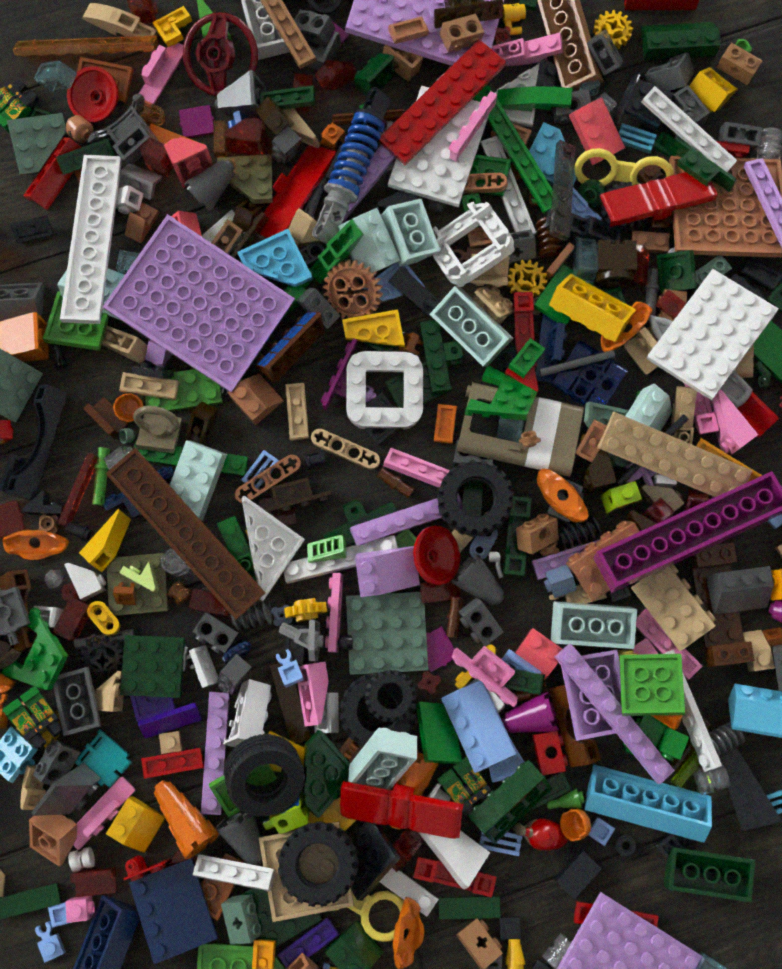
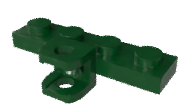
M436 320L420 322L432 394L451 392L447 367L458 366L462 363L463 353L461 344L458 342L443 343L440 326Z
M354 499L343 505V511L348 523L323 534V536L327 539L343 535L347 546L354 542L350 527L397 512L391 501L366 513L363 505L357 499ZM356 507V511L352 513L351 508Z

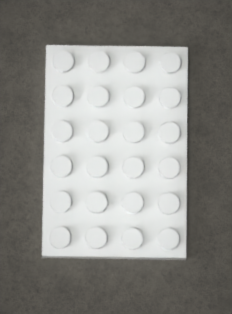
M421 86L417 100L429 89L428 87ZM471 100L406 165L396 158L388 187L459 207L489 115L456 162L450 159L449 147L453 140L459 138L461 128L464 125H468L471 114L474 110L477 111L479 109L480 102Z
M712 269L648 354L647 360L712 401L779 308Z

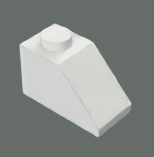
M70 563L64 564L81 600L86 601L106 591L104 587L106 581L102 574L99 575L94 571Z

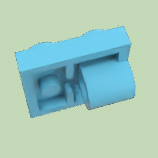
M10 726L0 740V774L8 782L13 783L19 774L25 773L27 765L35 764L32 757L38 749L31 743L29 744L22 734L12 726Z

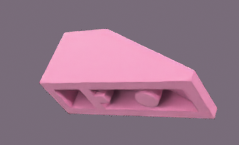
M325 662L299 666L304 678L303 681L298 682V689L305 727L318 725L322 722L329 682Z

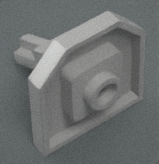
M309 620V629H297L283 622L279 628V633L307 648L309 661L318 662L320 647L324 645V636L320 635V622Z

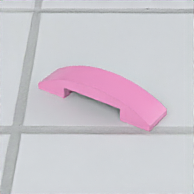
M697 392L694 423L699 435L718 432L719 428L715 412L712 413L709 399Z

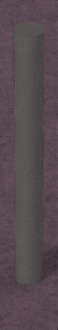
M611 350L539 369L540 375L542 377L614 358L615 353Z

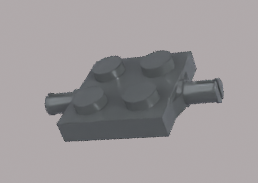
M13 587L8 590H1L0 588V636L7 635L10 646L19 644L15 632L31 623L19 588Z

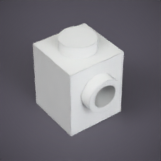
M131 186L118 188L116 208L123 214L139 211L144 194Z

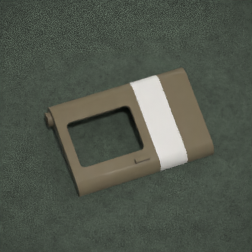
M472 382L471 386H467L465 396L469 397L468 403L470 399L492 402L498 388ZM536 397L527 416L524 432L535 431L537 438H541V441L533 447H524L522 443L472 433L470 431L472 416L465 415L457 451L538 470L545 468L557 474L570 477L584 407Z

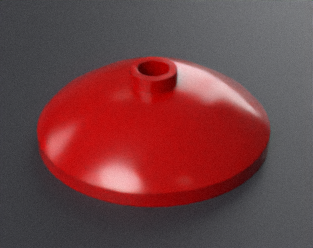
M90 66L79 70L72 77L67 89V101L75 116H82L90 123L103 121L112 114L118 102V87L115 79L109 72L100 67Z
M430 526L420 532L413 549L414 563L418 573L425 581L433 585H442L450 582L455 577L460 564V551L455 537L449 530L441 526Z

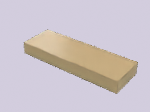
M123 372L119 391L177 400L180 382L178 380L160 379Z
M285 384L290 441L309 439L305 384Z

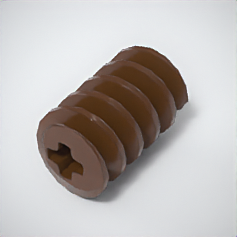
M546 217L536 223L537 242L539 243L538 255L546 259L555 258L560 255L557 251L562 249L561 245H556L561 242V239L555 238L560 236V233L546 229Z

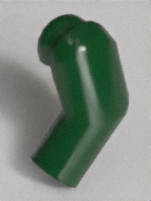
M758 361L753 365V368L758 372L757 385L760 388H766L770 384L771 373L761 361Z

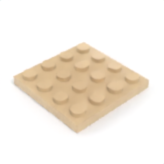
M339 822L332 823L337 828H340ZM294 831L259 838L263 867L276 870L271 892L268 891L273 922L354 906L351 887L344 897L339 898V901L328 903L327 906L323 907L320 905H315V907L308 906V903L305 902L301 904L297 901L296 897H291L287 893L288 889L283 887L281 883L282 878L278 873V859L284 843ZM312 844L300 856V871L310 882L317 884L325 883L332 879L337 872V856L333 849L325 844Z

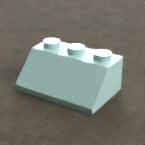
M422 199L388 206L382 213V220L399 255L400 261L398 263L400 267L417 263L440 252Z
M377 208L353 218L364 234L350 253L353 261L357 260L358 265L365 262L364 268L371 266V273L400 261ZM347 221V222H345V223H343V224L337 226L338 229H339V231H340L349 221Z
M656 384L643 388L626 414V417L661 431L672 413L669 395Z

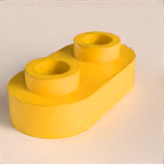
M95 601L88 606V616L105 636H114L119 632L120 623L103 602ZM97 610L102 611L100 615H95ZM113 624L114 627L108 630V625Z

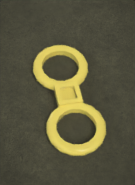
M601 148L583 152L574 165L575 176L582 184L589 180L582 172L583 164L593 157L606 159L611 166L610 173L605 178L598 180L604 187L613 181L632 182V185L639 184L637 175L643 167L648 165L660 166L665 170L666 177L674 175L671 164L663 158L657 156L646 157L635 164L618 161L611 152Z
M379 891L371 896L367 895L363 901H359L352 892L354 906L347 908L361 916V924L365 932L377 941L387 942L394 940L395 929L391 932L381 933L371 926L369 911L374 903L386 899L393 901L401 911L404 900L393 892Z

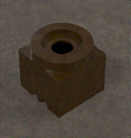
M598 240L593 252V282H596L598 287L604 289L626 288L633 285L634 274L637 271V240H625L623 244H620V240H616L614 244H611L610 240Z

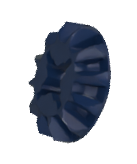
M243 642L229 649L222 658L224 663H229L236 654L244 658L249 654L252 645L250 642Z

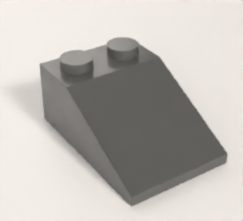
M83 762L54 782L31 814L34 816L71 814L76 809L80 811L88 802L86 800L88 795L91 796L98 789L97 783L101 778Z

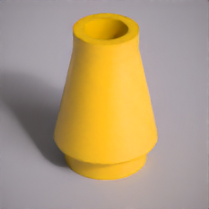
M508 939L505 962L507 969H524L526 963L520 939Z

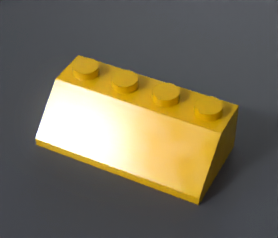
M570 274L557 286L549 303V306L553 307L555 311L566 314L573 321L582 323L589 330L596 331L603 335L605 339L614 342L623 333L636 312L635 308L573 274Z

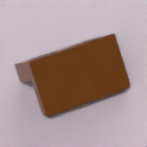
M105 397L99 400L93 407L88 403L83 408L113 439L119 434L121 429L129 425V422L122 421L115 415L112 404Z

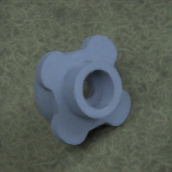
M284 605L280 608H272L271 613L274 615V625L280 626L283 622L287 624L292 622V618H285L284 608L290 606Z

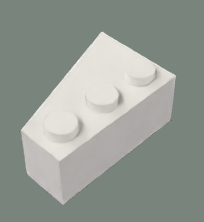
M251 679L241 684L234 707L237 708L235 720H230L231 733L229 739H224L223 745L236 747L240 742L249 737L264 734L263 726L268 717L267 705L272 696L270 692L271 685Z

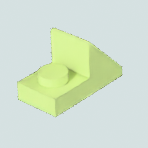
M147 563L141 575H139L141 571L133 566L129 568L122 567L119 573L158 593L159 587L152 563Z

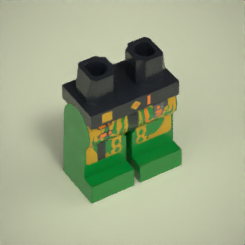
M20 79L13 84L8 81L0 89V126L8 133L7 120L28 118L32 114L33 106L39 100L32 90L25 96L22 95L28 88Z
M36 686L20 696L31 711V715L18 698L2 709L26 741L37 749H40L47 743L42 737V734L47 730L53 737L63 732L58 723L59 719Z
M466 756L462 759L461 763L453 766L465 782L464 784H462L451 768L437 778V781L455 803L464 804L462 812L469 816L475 807L474 803L479 799L484 802L491 789L479 772L474 773Z

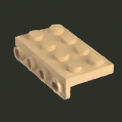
M673 564L643 578L633 585L631 589L678 650L682 651L716 626L714 623L716 618L710 610L706 612L701 606L704 604L697 594L692 595L689 591L691 586L685 578L681 580L678 577L677 573L679 571Z

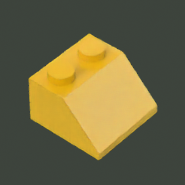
M711 67L700 71L689 85L710 112L718 111L737 91L736 87Z
M131 796L125 801L106 834L125 846L145 853L164 822L165 817L141 800Z

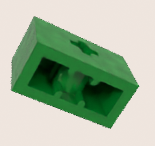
M666 728L656 749L666 760H681L689 737L673 729Z

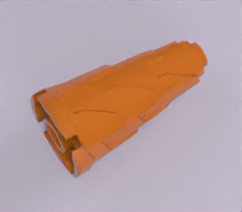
M417 750V759L395 784L414 787L413 795L422 796L439 763L424 762V755Z
M163 780L154 787L156 789L154 795L160 805V810L169 824L168 827L185 859L194 857L207 848L206 845L209 842L213 843L217 839L219 833L213 824L206 820L197 807H193L182 792L180 793L171 782Z

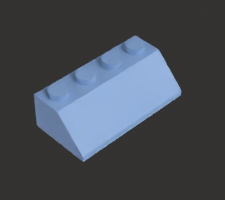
M478 681L441 698L474 773L483 771L517 754L483 682Z

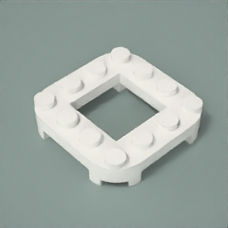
M471 202L467 204L469 210L440 230L436 226L433 228L440 248V252L434 254L433 257L448 280L458 287L471 282L515 250L511 234L488 202H485V204ZM480 225L493 244L461 264L449 246Z
M363 351L352 355L347 365L346 413L349 420L360 429L403 428L404 430L417 424L423 412V366L419 357L409 352ZM366 372H403L404 408L366 407Z

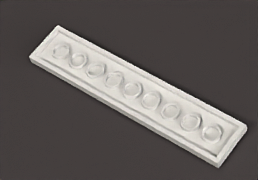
M84 155L60 320L63 323L100 324L122 165L120 156Z

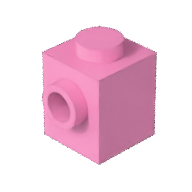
M92 895L72 897L65 901L67 923L87 921L93 917L95 904L92 901Z

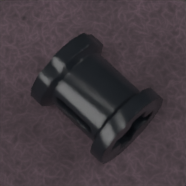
M323 449L316 453L304 454L308 470L318 465H327Z

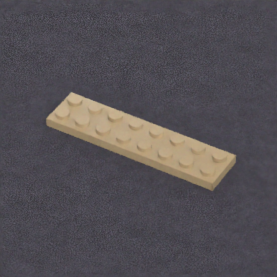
M614 411L597 447L714 497L747 483L753 471Z

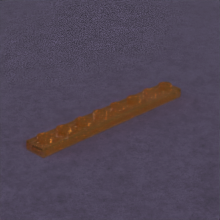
M157 35L17 41L13 47L14 55H21L22 57L37 54L39 56H47L48 54L61 56L66 53L80 55L89 52L91 54H99L100 52L114 54L118 51L133 53L141 50L143 52H151L155 50L158 40Z

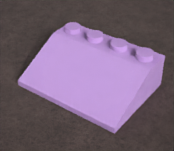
M612 650L582 656L621 704L618 651ZM561 666L576 741L615 734V731Z

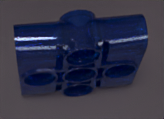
M579 340L566 362L588 357L591 353L594 355L603 353V351H597ZM610 358L603 360V365H598L595 362L580 366L576 371L571 369L561 371L557 374L551 385L570 396L576 403L586 405L587 401L585 400L592 391L594 393L588 402L606 405L628 369ZM608 363H610L611 365L606 373H604L603 371L607 367ZM591 374L594 377V380L590 381L586 379L585 375ZM575 381L576 383L572 390L568 391L573 382ZM602 384H608L610 390H604ZM581 389L584 392V396H578L575 390Z

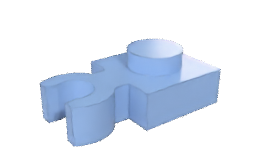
M288 649L286 650L287 657L285 659H281L280 655L276 654V659L283 665L278 670L286 688L304 680L297 661H292V654Z
M50 921L45 923L47 927L46 932L42 931L40 926L35 928L36 934L42 938V941L37 944L44 963L66 952L59 933L52 935L53 928Z

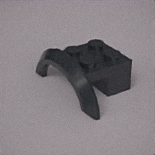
M642 71L633 74L613 122L616 129H618L622 116L625 113L641 120L639 128L656 134L661 120L641 103L655 85L640 80ZM656 86L671 100L673 92Z

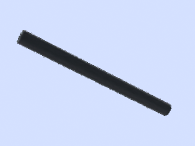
M683 414L665 433L673 436L689 420L688 417ZM633 463L616 480V484L618 486L623 485L641 466Z

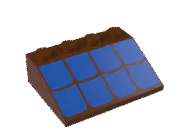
M307 312L305 315H300L295 321L296 324L283 333L280 341L274 342L270 347V351L257 360V370L273 385L325 333L322 315L319 312Z

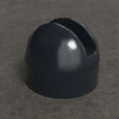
M340 636L337 641L338 647L345 651L352 650V636Z

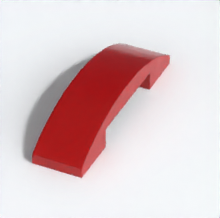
M533 292L514 293L516 355L530 338L534 340Z
M423 857L417 858L413 878L462 889L441 861ZM478 871L470 886L465 890L492 897L497 877Z

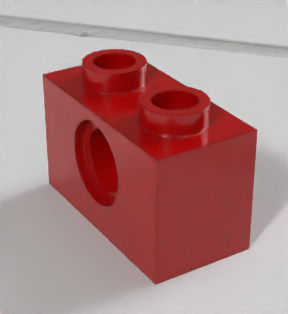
M558 731L533 734L532 738L539 772L542 775H549L566 771L565 766H568L566 754H562L561 746H564L562 735L558 734ZM548 747H554L556 751L555 756L552 758L546 756V749Z

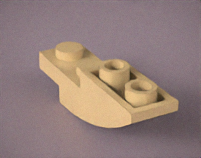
M90 3L82 17L83 20L114 35L120 33L148 48L157 32L156 29L141 23L140 17L103 4Z
M677 386L675 404L672 407L671 426L683 414L689 420L673 437L692 444L697 391L691 387Z

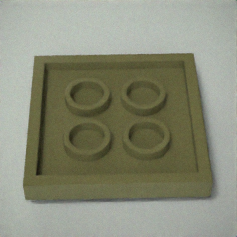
M165 553L115 557L107 566L109 610L114 616L169 611ZM147 563H152L159 587L158 593L119 573L122 567L129 568L133 566L141 571L139 574L141 575ZM120 582H123L124 587H130L131 582L134 583L137 597L136 605L116 604L113 595L114 586H118Z

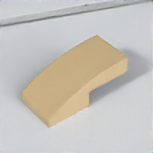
M27 765L21 790L20 808L22 810H34L46 793V790L43 788L44 783H41L33 776L36 765Z

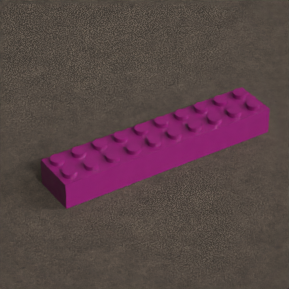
M771 471L598 550L593 559L611 593L781 515L782 487Z

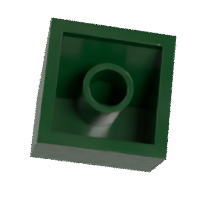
M378 53L374 58H370L366 66L355 74V88L365 96L373 87L381 90L395 76L394 56Z
M356 920L326 948L325 953L338 969H370L384 951L365 932L360 922Z

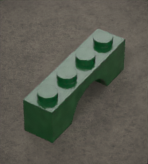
M514 496L512 499L513 508L508 517L503 576L523 578L525 575L526 552L518 549L516 528L529 521L532 498Z

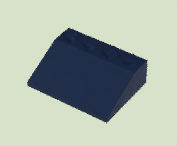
M193 858L129 882L154 964L218 939L200 879L193 875L195 868Z

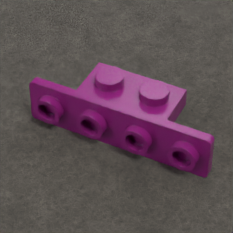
M357 339L348 342L345 348L346 355L344 359L341 358L338 362V372L336 376L333 375L330 379L329 386L331 387L328 393L325 392L322 396L321 402L325 410L328 409L334 394L346 399L347 365L357 348Z

